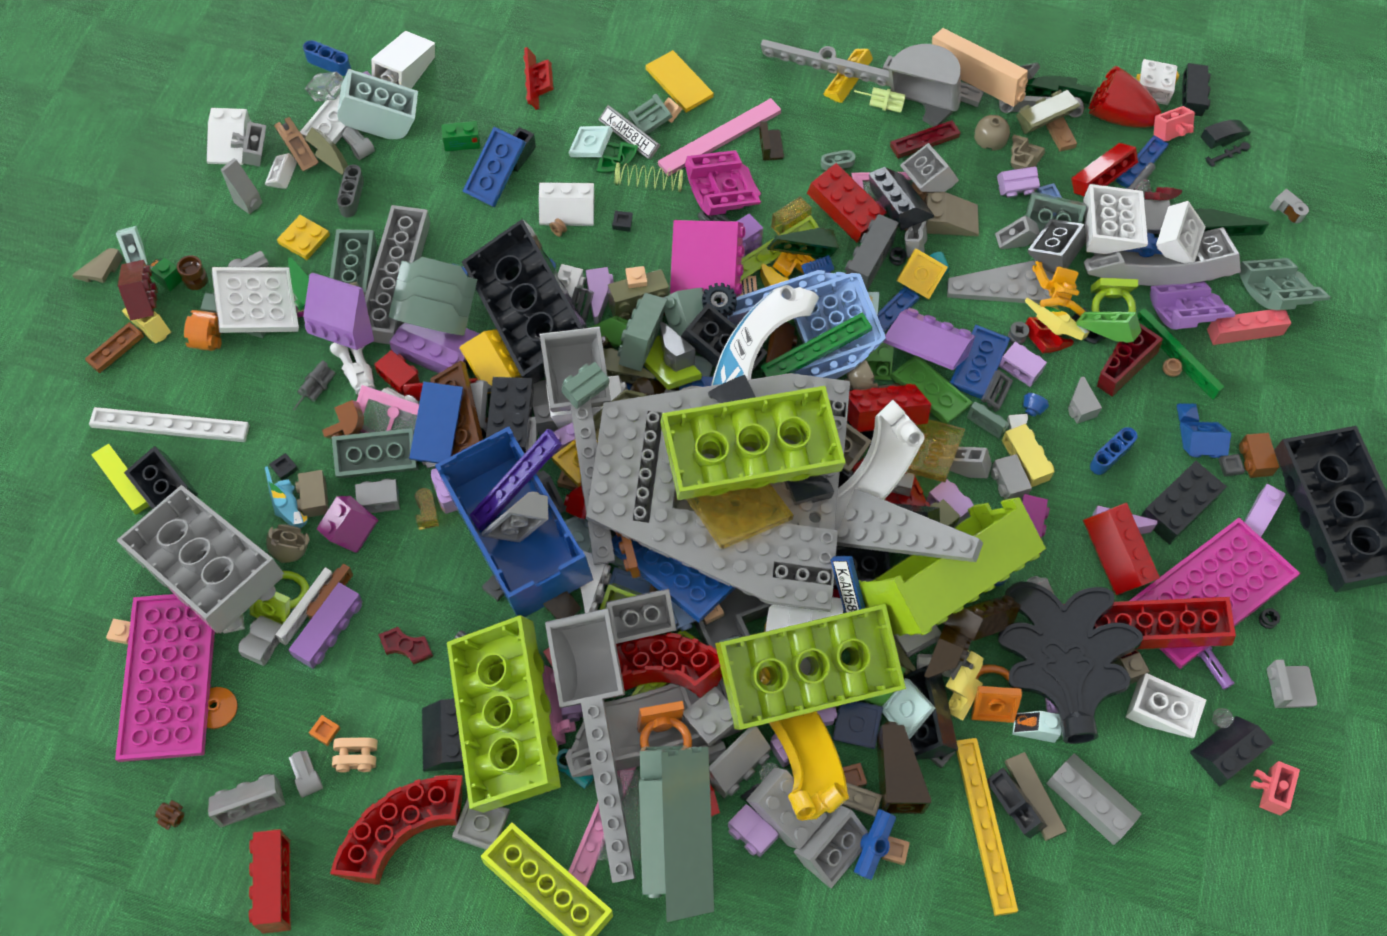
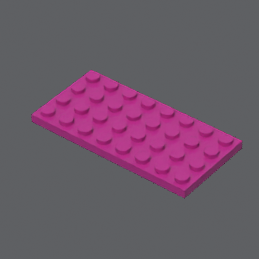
M1238 518L1129 601L1230 597L1235 627L1300 575V572L1245 522ZM1209 646L1159 649L1181 669Z
M174 594L133 597L115 760L118 762L201 756L205 753L215 631Z

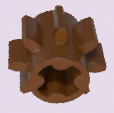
M173 800L169 804L162 803L155 814V817L159 819L157 824L167 830L171 826L178 827L185 815L181 811L183 809L181 804Z

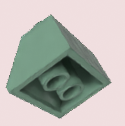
M1032 191L1026 216L1037 223L1039 232H1041L1050 219L1082 223L1086 205L1083 202Z
M703 288L676 291L664 297L667 299L664 312L669 327L681 336L702 311Z

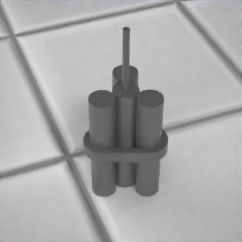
M322 360L305 377V382L297 391L303 397L293 408V411L305 396L315 402L322 391H326L328 388L327 385L336 373L328 367L325 361Z

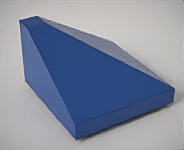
M1177 404L1179 421L1199 422L1196 404Z

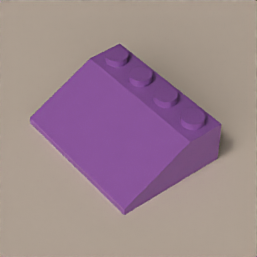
M311 273L303 315L307 333L355 350L373 342L374 337L363 288Z
M908 308L899 314L886 333V340L883 343L954 370L969 356L975 335H972L969 330H959L954 328L951 323H941L936 321V318L933 316H923L918 314L917 310Z
M404 322L397 329L389 343L391 350L395 354H400L410 362L440 373L459 361L464 362L466 369H468L470 365L461 352L460 346L480 333L466 328L465 334L462 336Z

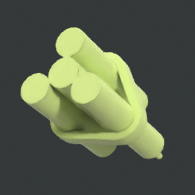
M873 87L872 94L854 90V92L871 96L870 106L882 108L883 111L887 109L899 113L902 112L905 94L892 92L891 89L884 90Z

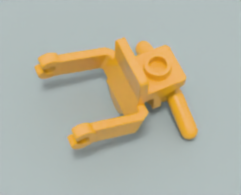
M1036 261L1035 264L1037 266L1033 265L1032 270L1035 272L1040 286L1048 290L1051 297L1050 299L1041 300L1040 306L1060 305L1072 309L1081 316L1085 310L1071 300L1072 295L1078 296L1079 294L1075 284L1079 273L1075 270L1058 266L1053 279L1049 280L1042 262Z

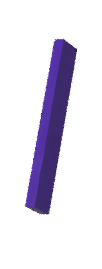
M547 429L469 514L478 530L484 531L562 446L552 430Z

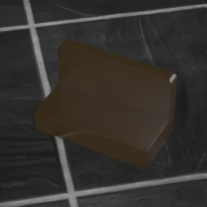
M767 121L760 122L759 137L763 161L784 159L780 130H768Z

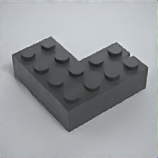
M736 588L719 604L724 611L723 617L707 625L703 620L699 623L695 621L694 624L703 644L711 645L716 649L715 643L728 639L732 635H739L741 637L750 635L745 624L768 615V609L773 604H766L760 601L759 598L753 595L749 596Z

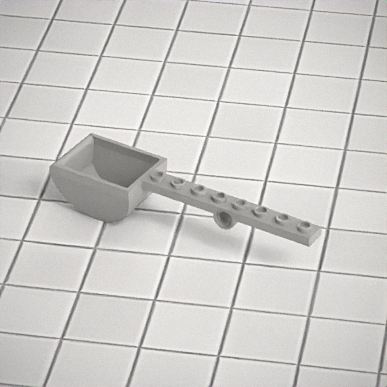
M764 39L761 43L762 53L767 57H776L783 61H792L799 65H808L815 69L828 70L830 73L843 74L849 78H859L865 82H875L881 86H891L892 92L905 94V99L924 104L927 103L943 109L957 111L960 106L961 69L959 61L952 52L938 45L918 44L905 48L893 58L888 71L837 58L836 51L831 46H825L821 48L819 53Z
M600 327L540 334L550 411L561 412L571 410L586 515L597 449L592 408L601 407L603 403L611 402L610 390L608 386L578 409H575L561 390L563 381L570 375L576 376L579 373V369L585 364L591 365L596 362L607 375ZM587 520L594 565L615 562L610 529L608 530Z
M606 608L547 621L545 625L559 707L565 708L580 704L582 707L612 883L635 879L636 875L622 803L623 787L617 775L604 699L625 695L610 609Z

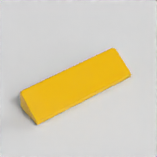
M855 49L848 58V61L868 66L873 60L869 49ZM838 73L823 94L836 102L842 103L859 78H849Z

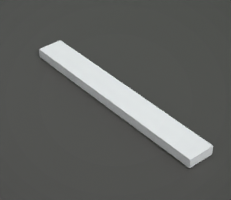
M94 407L89 422L91 428L246 442L250 427L248 422L97 407Z

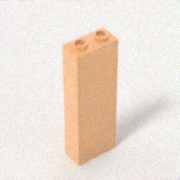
M944 28L932 37L933 45L949 50L958 59L962 81L1013 107L1024 100L1026 96L1025 87L1028 82V70Z

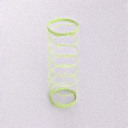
M617 162L615 168V185H618V182L619 185L621 184L619 162ZM678 169V171H680L678 192H681L683 170ZM628 170V186H629V184H630V179H629V170ZM654 170V189H655V188H656V185H655V170ZM637 174V187H638L639 179H638V174ZM663 174V190H664V189H665V185H664V174Z

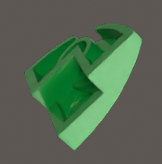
M608 141L602 157H599L597 172H614L617 162L620 163V168L625 164L628 165L635 156L638 145L625 142L618 144Z

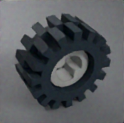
M714 283L715 287L709 285V290L705 289L702 295L703 308L709 303L724 317L728 318L727 315L731 317L737 306L734 289H730L728 284L725 287L724 283H721V286H718V283ZM721 297L724 303L718 305L715 300Z

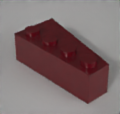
M1140 324L1141 332L1134 342L1117 343L1112 355H1110L1100 373L1097 387L1111 397L1159 353L1163 338Z

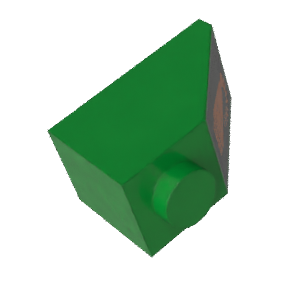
M165 257L157 258L149 265L152 271L151 278L170 292L183 281L177 266Z

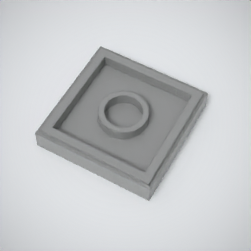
M467 798L452 838L487 850L501 835L510 809L499 807L484 813L469 808V800Z

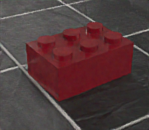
M144 260L121 264L118 288L130 321L154 316V308H157L156 301L158 299L156 294L158 293V288L155 282L152 283L151 268L149 265L146 266Z

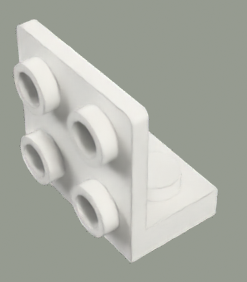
M1146 59L1143 60L1140 83L1151 93L1157 103L1169 104L1175 89L1177 66Z

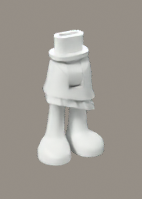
M333 343L330 346V350L342 360L344 365L341 369L344 370V374L355 390L356 395H359L362 385L376 389L372 369L366 363L362 350L364 347L358 350L350 348L356 360V363H353L348 347Z

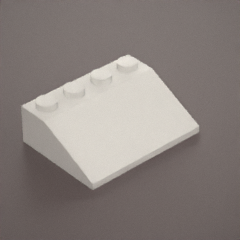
M1089 184L1083 199L1086 205L1084 213L1086 251L1108 254L1146 247L1148 239L1143 191Z

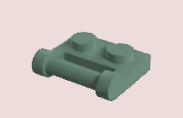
M657 93L634 111L628 112L634 124L646 134H649L672 118L671 113ZM657 104L655 107H653L652 109H650L649 111H647L646 113L637 118V116H639L640 114H642L643 112Z

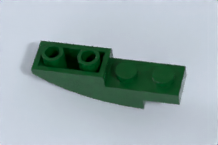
M1044 76L1028 79L1025 93L1026 96L1052 97L1051 94L1059 90L1062 92L1068 90L1074 97H1078L1083 103L1089 104L1094 87L1077 84V78Z

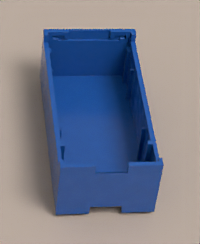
M507 427L439 462L435 467L449 496L516 616L527 617L543 608V603L565 591L571 593L593 581V576L586 555L579 547L537 474L530 479L488 525L490 526L528 492H538L540 495L548 496V520L520 543L483 537V531L478 530L469 516L524 455L510 427Z

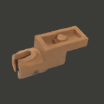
M290 117L284 119L286 123L281 125L278 122L274 125L303 172L319 164Z

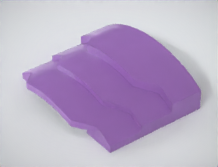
M1204 281L1190 284L1151 286L1150 299L1161 321L1171 329L1195 328L1198 323L1214 322L1220 318L1235 317V312L1228 305L1224 304L1220 296L1211 293L1212 289Z

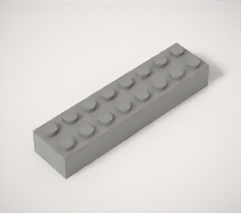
M391 206L365 294V302L374 337L373 342L390 344L389 342L397 329L403 324L401 321L389 318L390 308L401 261L412 263L421 258L430 227L428 210Z

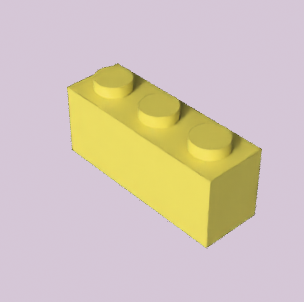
M1026 424L1005 431L1001 441L1010 456L1017 454L1031 487L1050 481L1054 473V467L1045 457L1042 446L1038 445L1035 440L1033 431Z

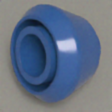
M1028 393L1024 396L1023 408L1026 409L1025 413L1030 416L1036 417V415H1041L1049 407L1048 401L1037 394Z

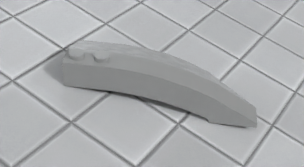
M1223 227L1203 233L1195 262L1181 263L1166 258L1161 254L1142 257L1137 252L1126 251L1108 254L1094 253L1091 259L1087 258L1084 261V266L1089 275L1101 278L1138 279V285L1146 286L1211 281L1215 278L1232 276L1241 272L1239 252Z
M721 678L716 688L728 700L725 684ZM669 684L638 695L605 702L617 771L640 766L641 733H638L637 728L640 708L683 701L684 710H686L700 698L682 686ZM682 717L681 722L687 726L691 733L692 747L706 744L686 719ZM583 722L575 737L576 740L572 748L568 750L565 756L572 777L593 775L585 724ZM675 727L663 732L652 730L649 735V746L683 745L682 734ZM732 728L729 732L722 736L721 739L741 732L743 730H737L735 728Z

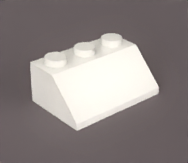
M540 183L539 225H549L551 222H555L556 218H559L566 226H594V183Z
M1189 201L1168 207L1156 244L1158 250L1166 258L1181 263L1195 262L1205 230L1204 223Z

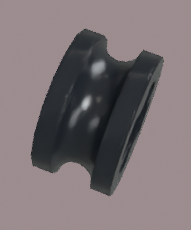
M901 247L893 248L890 252L889 261L896 266L902 265L906 259V251Z
M1273 608L1265 609L1258 617L1259 623L1266 629L1274 628L1280 622V615ZM1267 615H1270V619L1273 620L1272 622L1268 621Z

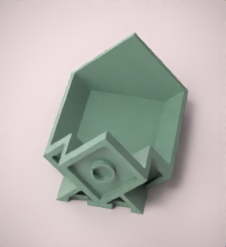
M687 745L642 747L640 750L639 780L642 894H648L649 898L662 897V894H666L667 922L714 912L708 747H687Z

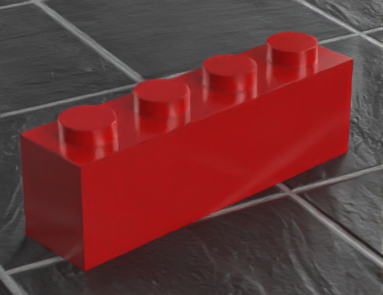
M1118 143L1073 176L1071 180L1074 193L1085 196L1089 184L1107 186L1138 163L1136 147Z

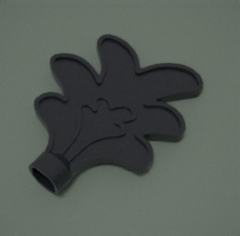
M1024 581L1012 584L1007 588L1005 595L1011 596L1015 599L1016 603L1021 605L1019 612L1031 624H1011L1001 631L998 636V644L1002 649L1025 660L1016 663L1009 672L1010 687L1021 689L1024 692L1039 694L1047 698L1055 706L1061 719L1060 725L1065 743L1081 744L1097 739L1098 731L1094 718L1097 707L1105 699L1125 692L1130 685L1128 672L1122 666L1112 663L1136 650L1142 643V633L1137 628L1124 623H1111L1094 629L1096 623L1114 605V594L1108 588L1092 587L1083 589L1071 596L1063 605L1051 591L1041 585Z

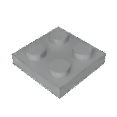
M716 687L683 712V717L709 747L734 728L729 702Z

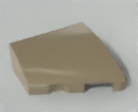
M1013 135L1011 166L1015 170L1035 167L1045 154V148L1029 144L1028 138Z
M106 249L72 276L85 282L95 280L104 283L109 273L116 271L123 257L119 249Z

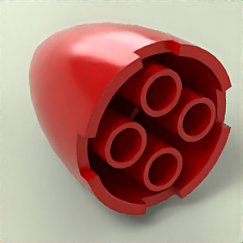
M1114 66L1106 74L1105 78L1107 80L1105 79L1100 87L1096 89L1088 109H1092L1089 111V114L1121 126L1139 128L1154 126L1155 116L1161 114L1157 102L1136 78L1120 67Z

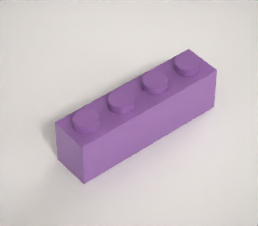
M338 583L289 648L291 655L312 669L320 664L328 648L336 643L339 633L348 627L350 618L361 609L363 601L360 595L343 584Z

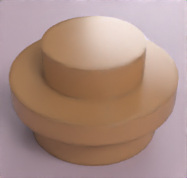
M1171 358L1164 362L1162 368L1165 374L1175 377L1181 373L1182 364L1178 359Z

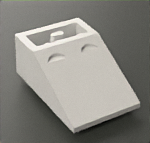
M583 551L593 576V581L580 587L585 613L597 611L599 603L602 604L606 593L604 588L605 585L610 583L612 574L610 573L611 566L608 563L594 565L592 553Z

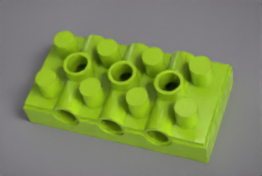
M826 386L662 413L661 427L678 500L706 495L716 496L728 491L745 488H760L770 483L800 481L810 476L840 472L846 463ZM784 440H791L795 444H788ZM744 447H752L756 451H747ZM712 454L716 458L709 459L704 457L703 455Z
M886 604L715 643L734 728L737 730L906 689ZM845 649L849 651L851 658L847 665L841 659V654ZM804 658L811 665L810 672L807 675L800 669V664ZM763 668H766L770 673V680L766 685L759 679V673Z
M520 615L447 642L469 808L484 813L561 788L556 760L558 746L552 735L549 718L551 704L545 693L542 676L545 670L544 662L538 651L533 621Z

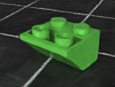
M882 343L866 358L875 380H891L894 347L886 343Z

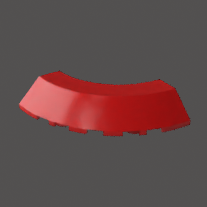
M666 633V635H652L616 644L624 691L642 684L664 682L682 686L701 698L711 689L717 687L722 678L717 649L711 645L707 646L695 638L689 639L682 637L681 634Z
M441 775L423 780L418 779L413 783L388 792L385 797L375 804L373 803L361 814L355 825L349 829L344 842L339 846L330 874L355 882L379 885L388 861L395 851L408 839L433 827L457 825L462 805L463 776Z

